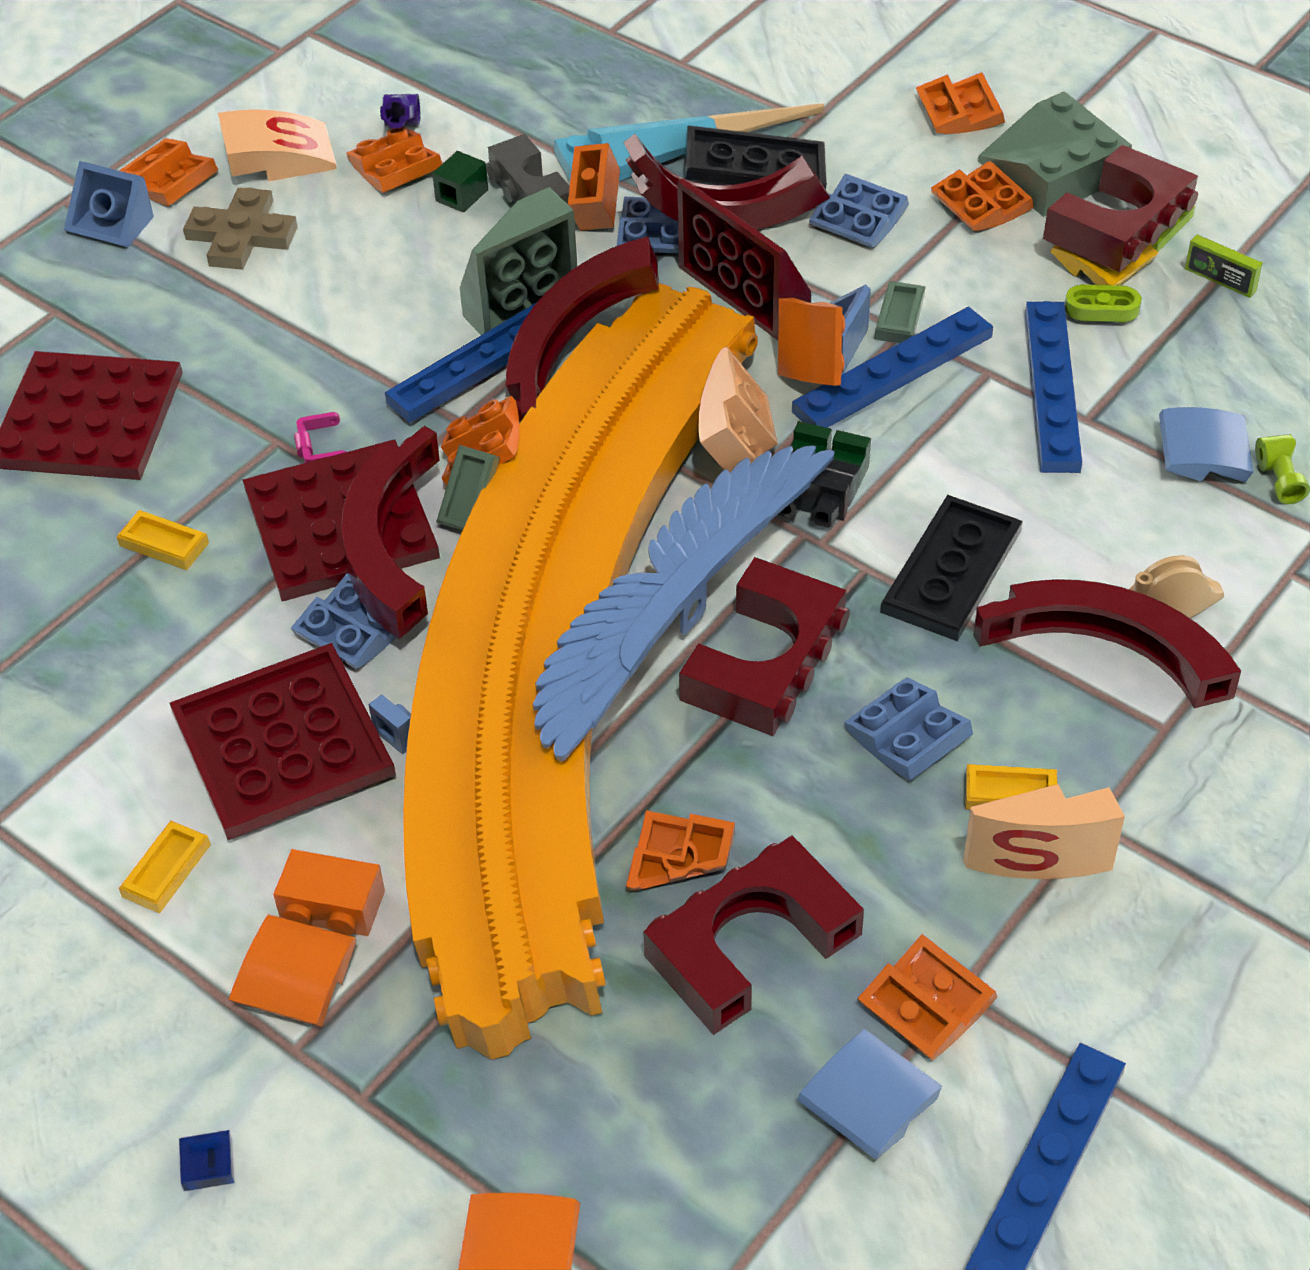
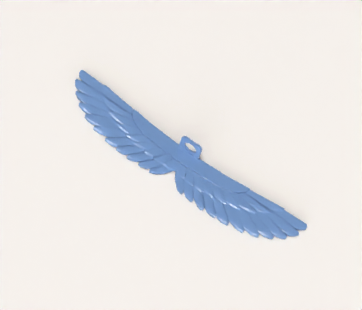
M804 446L793 453V447H786L779 450L772 457L771 452L766 451L751 464L750 459L745 458L737 463L730 473L727 469L723 470L716 478L711 489L707 483L699 488L694 495V500L692 497H689L683 503L681 514L677 510L673 512L669 521V529L666 525H663L657 534V541L652 539L648 546L650 562L657 573H634L622 575L614 579L613 586H609L599 593V600L587 604L584 607V614L578 616L570 623V629L563 633L557 641V647L560 649L552 653L544 661V668L546 670L535 683L536 690L540 692L532 704L534 711L539 710L535 717L534 725L536 730L542 729L540 741L543 748L547 749L555 743V758L560 762L568 758L591 728H596L627 680L632 677L650 649L680 613V633L685 635L699 621L706 610L707 582L747 542L764 529L770 520L810 487V483L833 461V450L820 451L814 454L815 446ZM698 600L697 609L688 620L689 611L695 601Z

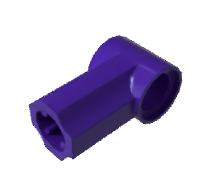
M384 94L383 106L380 107V116L384 120L385 126L402 128L406 125H420L419 94Z

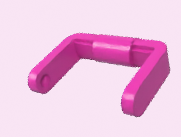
M329 412L306 416L296 421L298 432L295 433L294 440L297 454L303 458L304 463L346 452L340 450L312 455V444L310 435L307 432L308 430L338 425L340 423L338 413Z

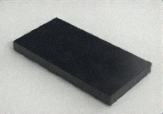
M689 125L686 131L685 179L729 185L742 184L771 175L786 167L800 156H803L826 189L825 142Z
M947 494L881 602L880 613L958 642L1019 536L1023 521Z

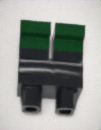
M798 421L790 446L793 447V453L804 446H815L814 454L820 451L833 450L834 459L810 483V487L777 515L791 518L796 515L798 510L811 513V520L815 525L827 528L831 527L836 519L844 521L848 507L851 505L869 468L871 438L837 430L832 439L831 449V428Z

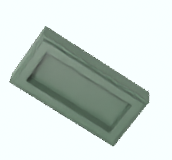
M889 281L875 329V340L901 343L914 336L925 297L926 286Z
M459 445L436 520L437 523L463 530L481 490L487 487L496 473L500 457Z

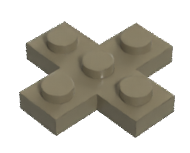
M238 187L228 209L194 206L183 227L185 240L212 242L206 255L210 267L243 270L253 247L288 250L298 226L296 216L269 213L274 202L272 190Z

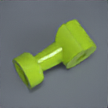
M1291 434L1259 437L1255 444L1258 467L1262 472L1273 470L1278 480L1274 485V490L1278 500L1283 504H1294L1306 498L1310 492L1309 484L1303 474L1295 472L1292 464L1296 438L1294 439Z

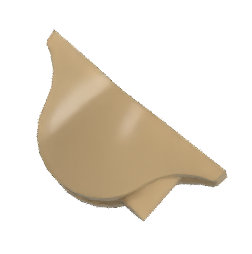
M1184 555L1166 557L1153 563L1144 572H1139L1136 575L1135 583L1129 588V590L1159 600L1182 612L1189 618L1196 616L1224 598V591L1220 583L1205 576L1199 563L1194 558Z

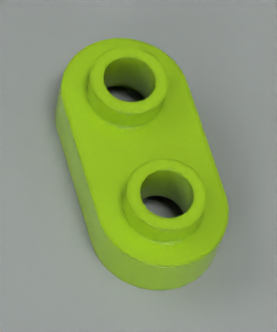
M1081 284L1073 286L1067 291L1065 311L1070 317L1078 321L1127 322L1134 320L1139 315L1142 297L1137 290L1128 286Z

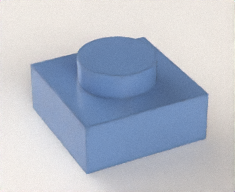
M381 694L368 704L371 720L379 736L403 755L407 752L411 714L403 705H394Z

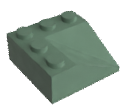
M1063 91L1036 103L978 156V162L983 165L990 160L1032 197L1033 209L1044 217L1047 215V209L1066 192L1082 199L1099 192L1104 160L1121 145L1132 148V144Z
M550 187L518 200L472 249L459 289L463 317L480 335L537 303L558 280L577 267L574 210Z

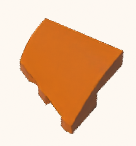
M646 810L638 846L634 850L626 890L638 891L726 869L735 836V822L691 813L689 819Z

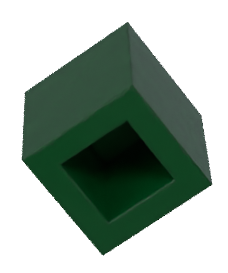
M458 150L432 173L436 202L463 213L489 190L486 162Z

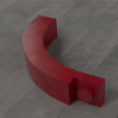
M636 134L632 135L623 143L630 154L626 162L633 171L631 176L641 195L653 207L664 215L678 221L677 181L682 178L665 168L651 154ZM800 156L786 167L771 175L747 183L717 186L687 180L755 229L780 224L798 217L830 198L825 187L803 156Z
M649 237L615 246L583 262L558 280L529 312L514 339L506 368L505 386L510 396L512 395L516 401L520 422L531 407L536 409V399L548 384L551 371L559 354L567 342L584 324L620 301L639 294L659 290L658 261Z
M425 425L414 435L406 438L398 448L385 441L370 455L354 477L347 492L342 511L341 529L343 545L353 588L370 615L399 640L428 615L425 586L411 578L396 565L382 543V533L388 514L400 496L416 480L440 461L437 433Z
M1071 579L1039 580L1010 585L1008 600L993 601L977 607L973 635L979 647L1033 634L1072 633L1087 635L1117 643L1149 659L1177 683L1194 709L1234 699L1241 670L1225 648L1202 626L1188 616L1145 594L1093 581Z

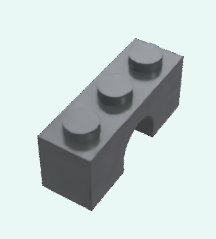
M526 134L488 147L489 162L486 163L487 174L493 183H497L501 187L508 202L515 204L518 200L550 187L568 204L570 185L558 171L543 176L541 152Z

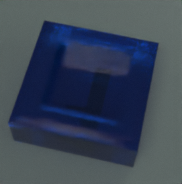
M229 1130L179 1138L180 1179L184 1192L235 1183L232 1136Z

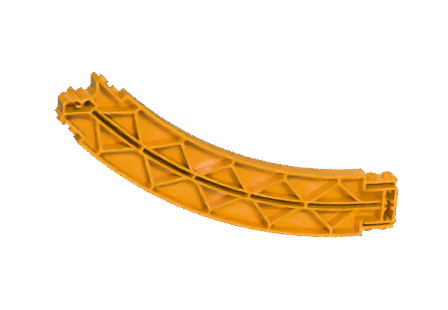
M659 283V290L637 295L629 309L622 316L617 317L611 327L597 323L557 370L537 397L536 409L531 406L519 424V442L515 457L502 464H498L496 473L487 487L481 490L471 510L448 565L427 631L412 703L404 778V862L412 936L421 966H428L432 985H441L442 996L434 997L439 1025L449 1024L456 1049L469 1046L491 1060L508 1056L517 1045L531 1039L528 1023L536 1021L545 1015L551 1006L568 1002L591 1016L603 1013L597 988L606 986L600 957L590 959L588 948L596 946L592 926L604 923L593 851L590 812L592 728L568 758L560 762L554 755L555 743L547 749L543 748L541 744L540 733L542 729L536 730L534 725L535 717L539 710L534 711L532 704L540 692L536 690L535 683L546 670L544 668V661L552 653L560 649L557 647L558 639L570 629V623L575 618L584 614V607L587 604L599 600V593L609 586H613L614 579L627 575L632 559L656 507L682 462L699 439L701 398L706 380L720 350L728 347L738 361L742 363L747 356H751L757 347L758 336L755 334L753 316H744L735 313L732 309L712 303L711 294L696 287H686L687 291L679 292L673 290L670 286Z

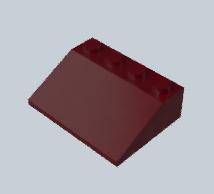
M684 178L678 180L679 268L742 315L753 316L754 323L778 340L779 298H796L811 303L812 292L785 249Z

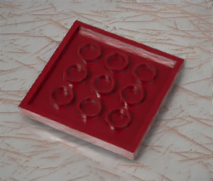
M34 351L0 426V469L141 480L183 373L180 362Z
M396 439L386 441L398 448ZM384 442L242 479L282 602L334 588L348 573L341 529L345 498L361 466ZM414 484L400 496L392 507L382 533V543L387 553L401 569L440 558L438 544Z
M333 643L169 703L172 714L227 840L396 775L394 763Z

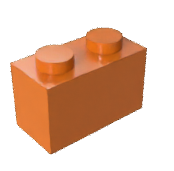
M609 143L574 146L568 205L574 210V219L579 230L614 227L620 168Z
M291 849L273 896L279 917L314 927L330 929L333 932L344 935L357 934L369 936L385 893L381 868L378 864Z

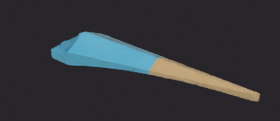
M824 104L588 129L587 135H572L568 138L554 139V152L570 181L574 146L609 143L620 168V182L631 177L633 173L626 162L630 154L623 142L634 134L638 136L651 154L660 163H663L686 153V131L689 125L750 132L771 125L821 114L824 110Z

